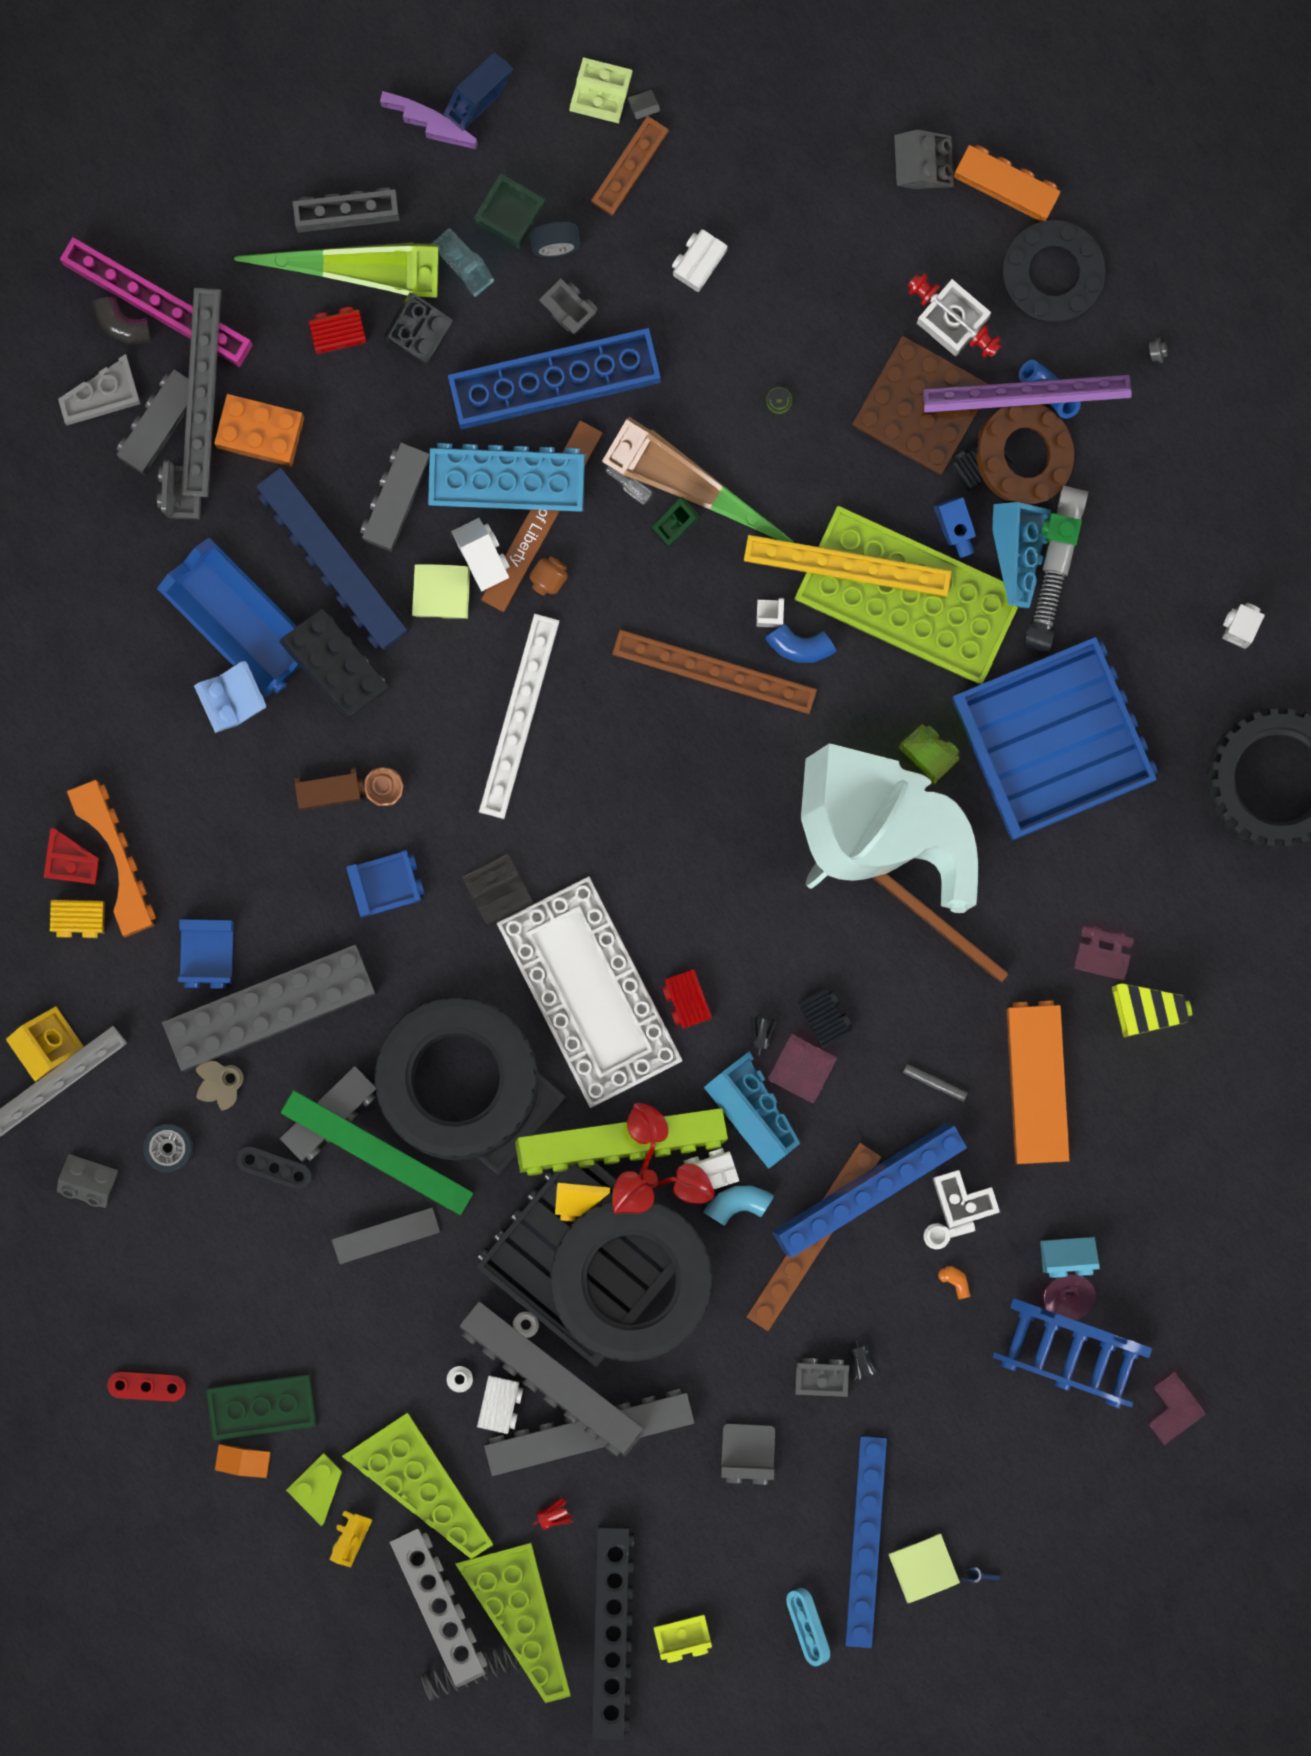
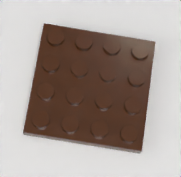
M902 336L852 426L941 476L979 409L924 412L923 390L990 384Z

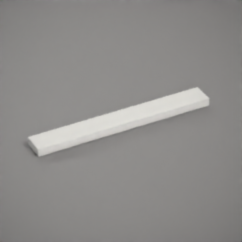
M534 614L480 806V813L501 819L505 818L559 620Z

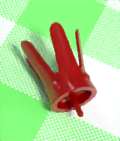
M561 1497L548 1508L536 1511L538 1521L533 1522V1525L540 1523L543 1530H546L553 1525L573 1522L568 1520L572 1518V1515L567 1513L566 1509H560L566 1504V1500H562L563 1497Z

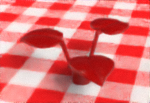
M642 1103L634 1104L627 1120L628 1132L640 1144H648L650 1142V1148L639 1174L633 1171L624 1172L616 1180L612 1196L613 1212H646L654 1203L653 1189H659L662 1185L670 1182H675L673 1193L683 1202L700 1204L714 1198L715 1192L708 1175L697 1165L684 1164L677 1169L676 1177H670L662 1181H658L654 1171L647 1170L656 1146L655 1141L663 1142L668 1137V1124L663 1115L655 1108Z

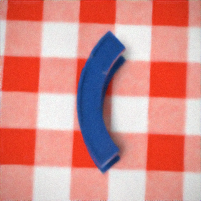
M1013 1298L1010 1308L1020 1312L1018 1316L1020 1317L1019 1324L1007 1357L997 1353L993 1355V1358L1002 1361V1367L1013 1371L1020 1367L1056 1380L1055 1386L1069 1391L1071 1386L1106 1398L1105 1404L1120 1409L1121 1404L1132 1408L1133 1402L1121 1397L1134 1360L1138 1359L1139 1355L1149 1358L1152 1348ZM1036 1317L1045 1321L1044 1326H1046L1034 1363L1030 1366L1017 1361L1030 1321L1033 1322ZM1061 1326L1072 1330L1074 1339L1061 1376L1042 1369L1056 1330L1059 1331ZM1089 1336L1100 1340L1102 1348L1089 1385L1086 1386L1072 1381L1071 1377L1083 1343L1087 1341ZM1119 1347L1124 1349L1123 1355L1125 1356L1112 1393L1108 1394L1098 1390L1111 1351H1115V1348Z

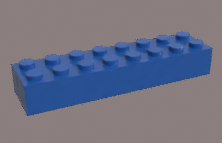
M649 328L448 375L461 430L661 383Z

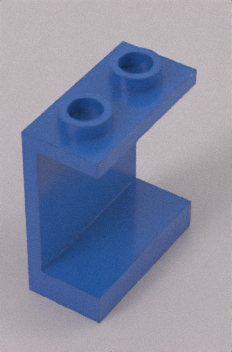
M179 919L181 959L178 982L184 983V988H200V983H210V988L226 989V984H232L233 921Z

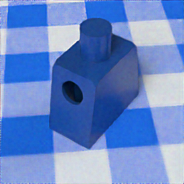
M955 497L934 505L933 507L947 544L956 545L960 558L974 553L970 539L976 537L963 497ZM960 524L962 532L956 535L954 528Z

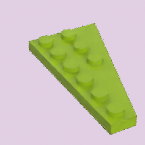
M408 1413L342 1456L469 1558H474L493 1545L484 1528Z
M529 1543L456 1563L457 1568L544 1702L548 1703L570 1697L532 1544Z

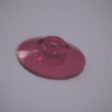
M1074 1274L1056 1278L1048 1285L1044 1293V1304L1047 1311L1073 1320L1087 1315L1093 1308L1096 1300L1095 1289L1091 1282L1082 1276Z

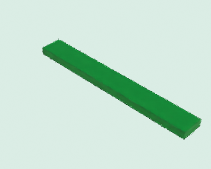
M295 1090L292 1091L280 1111L286 1117L459 1215L462 1214L473 1195V1192Z

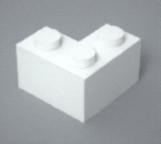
M477 518L451 531L481 591L509 578L505 570L509 568V564L504 554L498 555L495 547L499 546V543L488 524L483 525L481 520Z
M959 1170L933 1178L948 1228L1000 1212L992 1187L967 1194Z

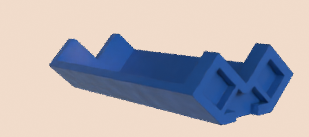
M210 538L196 546L186 560L169 572L157 589L233 666L243 661L247 662L259 691L265 698L273 692L276 694L281 692L287 685L285 681L300 668L279 643L283 636L297 626Z

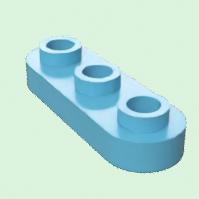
M804 1588L793 1590L787 1595V1606L806 1660L813 1666H819L826 1663L830 1658V1649L811 1594Z

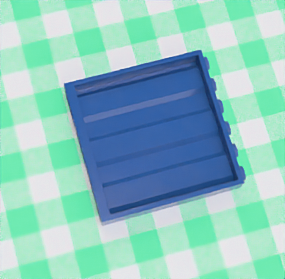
M1096 637L952 697V702L1011 841L1157 780L1155 777L1158 774L1156 765L1153 760H1148L1145 753L1148 750L1147 744L1143 736L1138 737L1135 730L1138 727L1136 718L1132 712L1128 713L1126 709L1127 697L1123 689L1118 690L1115 680L1118 679L1113 665L1108 666L1105 656L1108 655L1103 642H1098Z

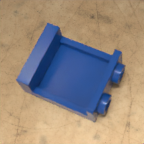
M407 850L359 865L354 864L346 867L361 918L421 901L420 895L424 894L421 880H415L413 870L417 869L414 855H408Z

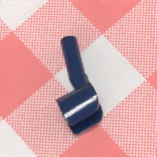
M977 1567L963 1568V1570L971 1572L970 1579H962L964 1582L977 1583L979 1580L984 1579L1000 1580V1574L984 1573Z

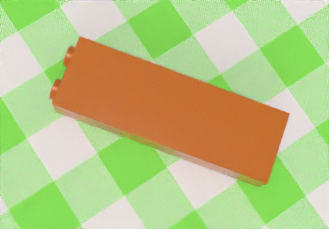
M1039 1001L1036 1007H1028V1002L1012 1003L1013 1008H1007L1006 1010L1015 1164L1069 1161L1061 1007L1060 1005L1054 1006V1001Z

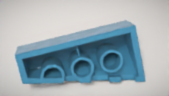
M749 1051L704 1088L717 1105L723 1109L728 1119L769 1169L797 1147L800 1142L785 1115L778 1112L776 1108L777 1100L773 1093L769 1094L762 1083L765 1078L760 1070L756 1072L751 1063L754 1058Z

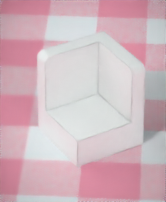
M779 598L778 601H757V627H781L783 625L784 598Z

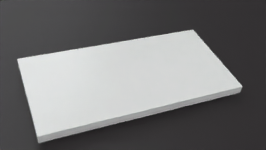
M590 877L497 923L590 1108L683 1061Z

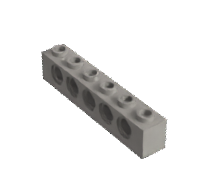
M416 1529L391 1541L392 1549L455 1686L460 1687L485 1675L484 1667L488 1666L481 1651L476 1653L473 1643L477 1642L470 1627L465 1629L462 1619L466 1617L460 1604L454 1605L451 1596L455 1593L449 1580L443 1581L440 1572L444 1569L437 1556L433 1558L429 1548L433 1547L427 1533L422 1534L419 1529ZM416 1553H423L425 1555V1561L420 1566L412 1564V1557ZM429 1576L435 1577L436 1585L430 1590L424 1589V1579ZM439 1600H444L447 1603L446 1610L440 1614L435 1613L434 1604ZM449 1624H456L458 1627V1632L454 1637L445 1636L444 1631ZM459 1648H467L469 1651V1656L465 1661L456 1660L455 1654Z

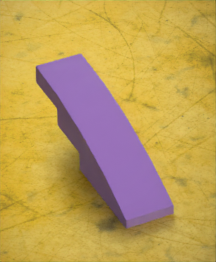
M382 91L381 106L404 112L403 120L405 123L427 127L425 132L426 138L477 149V139L466 130L462 131L447 117L413 100Z

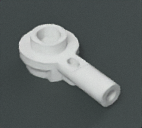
M973 1221L947 1228L939 1223L931 1224L924 1231V1241L932 1249H941L947 1245L950 1238L974 1232L975 1226Z

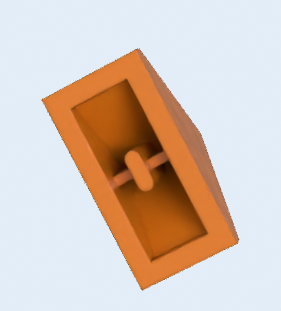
M219 1444L215 1470L238 1476L267 1478L271 1452Z

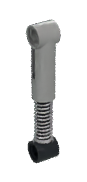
M1063 485L1057 506V514L1081 519L1088 491ZM1054 541L1049 543L1043 571L1046 573L1044 576L1045 580H1043L1045 584L1042 585L1041 597L1038 598L1040 602L1037 603L1039 606L1036 607L1038 611L1035 613L1037 615L1034 616V621L1030 622L1024 642V647L1050 652L1055 628L1052 626L1053 615H1056L1054 611H1056L1055 606H1058L1056 604L1058 602L1057 597H1060L1058 593H1061L1059 591L1062 588L1060 584H1063L1061 580H1064L1063 577L1068 576L1074 552V546Z

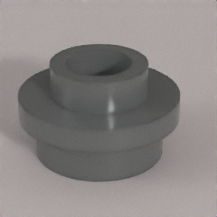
M1156 337L1154 341H1149L1152 361L1163 363L1164 357L1168 356L1166 342H1161L1160 337Z

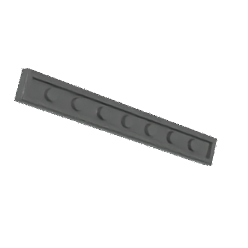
M194 288L181 495L209 496L221 304L220 289Z

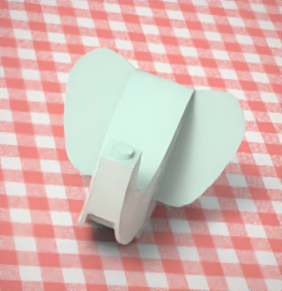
M830 743L806 758L801 821L810 851L816 861L806 880V886L810 889L821 882L827 875L842 880H863L886 874L911 859L918 858L928 860L934 864L941 874V906L950 908L955 913H964L975 906L977 901L978 858L971 825L956 802L946 795L926 792L924 789L931 784V780L921 774L903 770L899 765V761Z

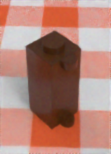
M350 767L351 774L305 782L300 781V776H295L298 808L302 811L362 801L361 794H365L363 778L358 779L356 767Z

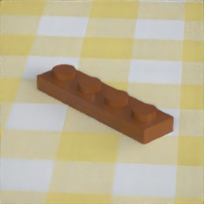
M647 116L591 200V203L613 216L668 134L669 129Z

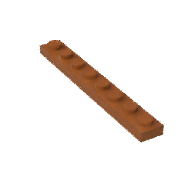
M859 1143L824 1198L874 1168L881 1159V1156ZM832 1233L792 1258L786 1255L746 1317L769 1331Z

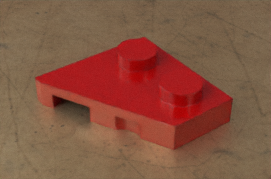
M50 828L44 878L96 885L100 859L56 829Z

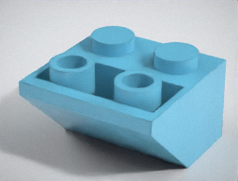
M1095 1237L1040 1241L1043 1272L1049 1273V1276L1052 1278L1067 1277V1271H1075V1275L1078 1276L1093 1275V1269H1100Z

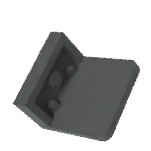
M164 460L163 466L159 467L158 473L159 482H162V492H158L157 495L158 508H161V512L171 519L200 520L201 496L181 495L183 466H175L170 460Z
M724 1425L721 1478H726L727 1483H742V1479H753L752 1484L767 1485L768 1480H774L775 1428L767 1425Z

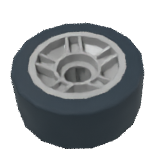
M571 222L547 223L534 228L530 232L532 252L539 257L551 258L568 255L578 250L581 245L578 227Z
M161 1124L147 1133L143 1142V1154L152 1168L160 1172H176L183 1169L190 1162L193 1155V1142L190 1134L184 1128L176 1124ZM166 1143H170L173 1146V1150L170 1153L163 1151Z

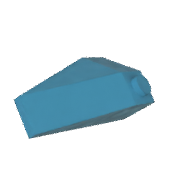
M1020 502L994 504L992 530L1008 605L1021 608L1030 607L1037 582L1035 576L1036 568L1043 561V556L1040 555L1043 544L1048 543L1044 541L1045 535L1041 534L1044 519H1049L1051 510Z

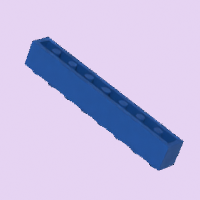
M946 1122L776 1228L772 1233L783 1252L792 1258L967 1147L955 1126Z

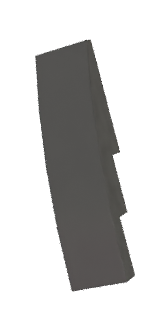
M429 1208L332 1239L339 1264H343L440 1233V1229L433 1208Z

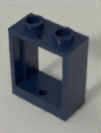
M494 52L456 87L444 115L463 131L500 97L513 68L505 59Z

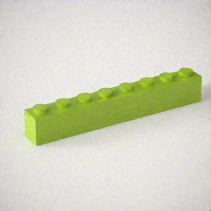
M723 1109L665 1116L664 1118L668 1124V1137L663 1142L655 1141L656 1146L653 1153H655V1157L670 1155V1151L680 1150L681 1153H690L696 1151V1147L706 1146V1150L722 1147L721 1144L728 1139ZM627 1122L519 1137L515 1142L520 1173L527 1172L528 1176L542 1174L543 1169L553 1168V1172L565 1171L571 1165H578L579 1168L592 1167L594 1162L604 1161V1164H614L620 1162L619 1158L629 1157L630 1161L641 1160L645 1158L650 1148V1142L648 1144H640L630 1136Z

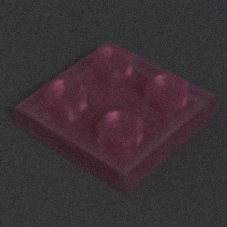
M791 1034L768 1081L814 1104L837 1057Z

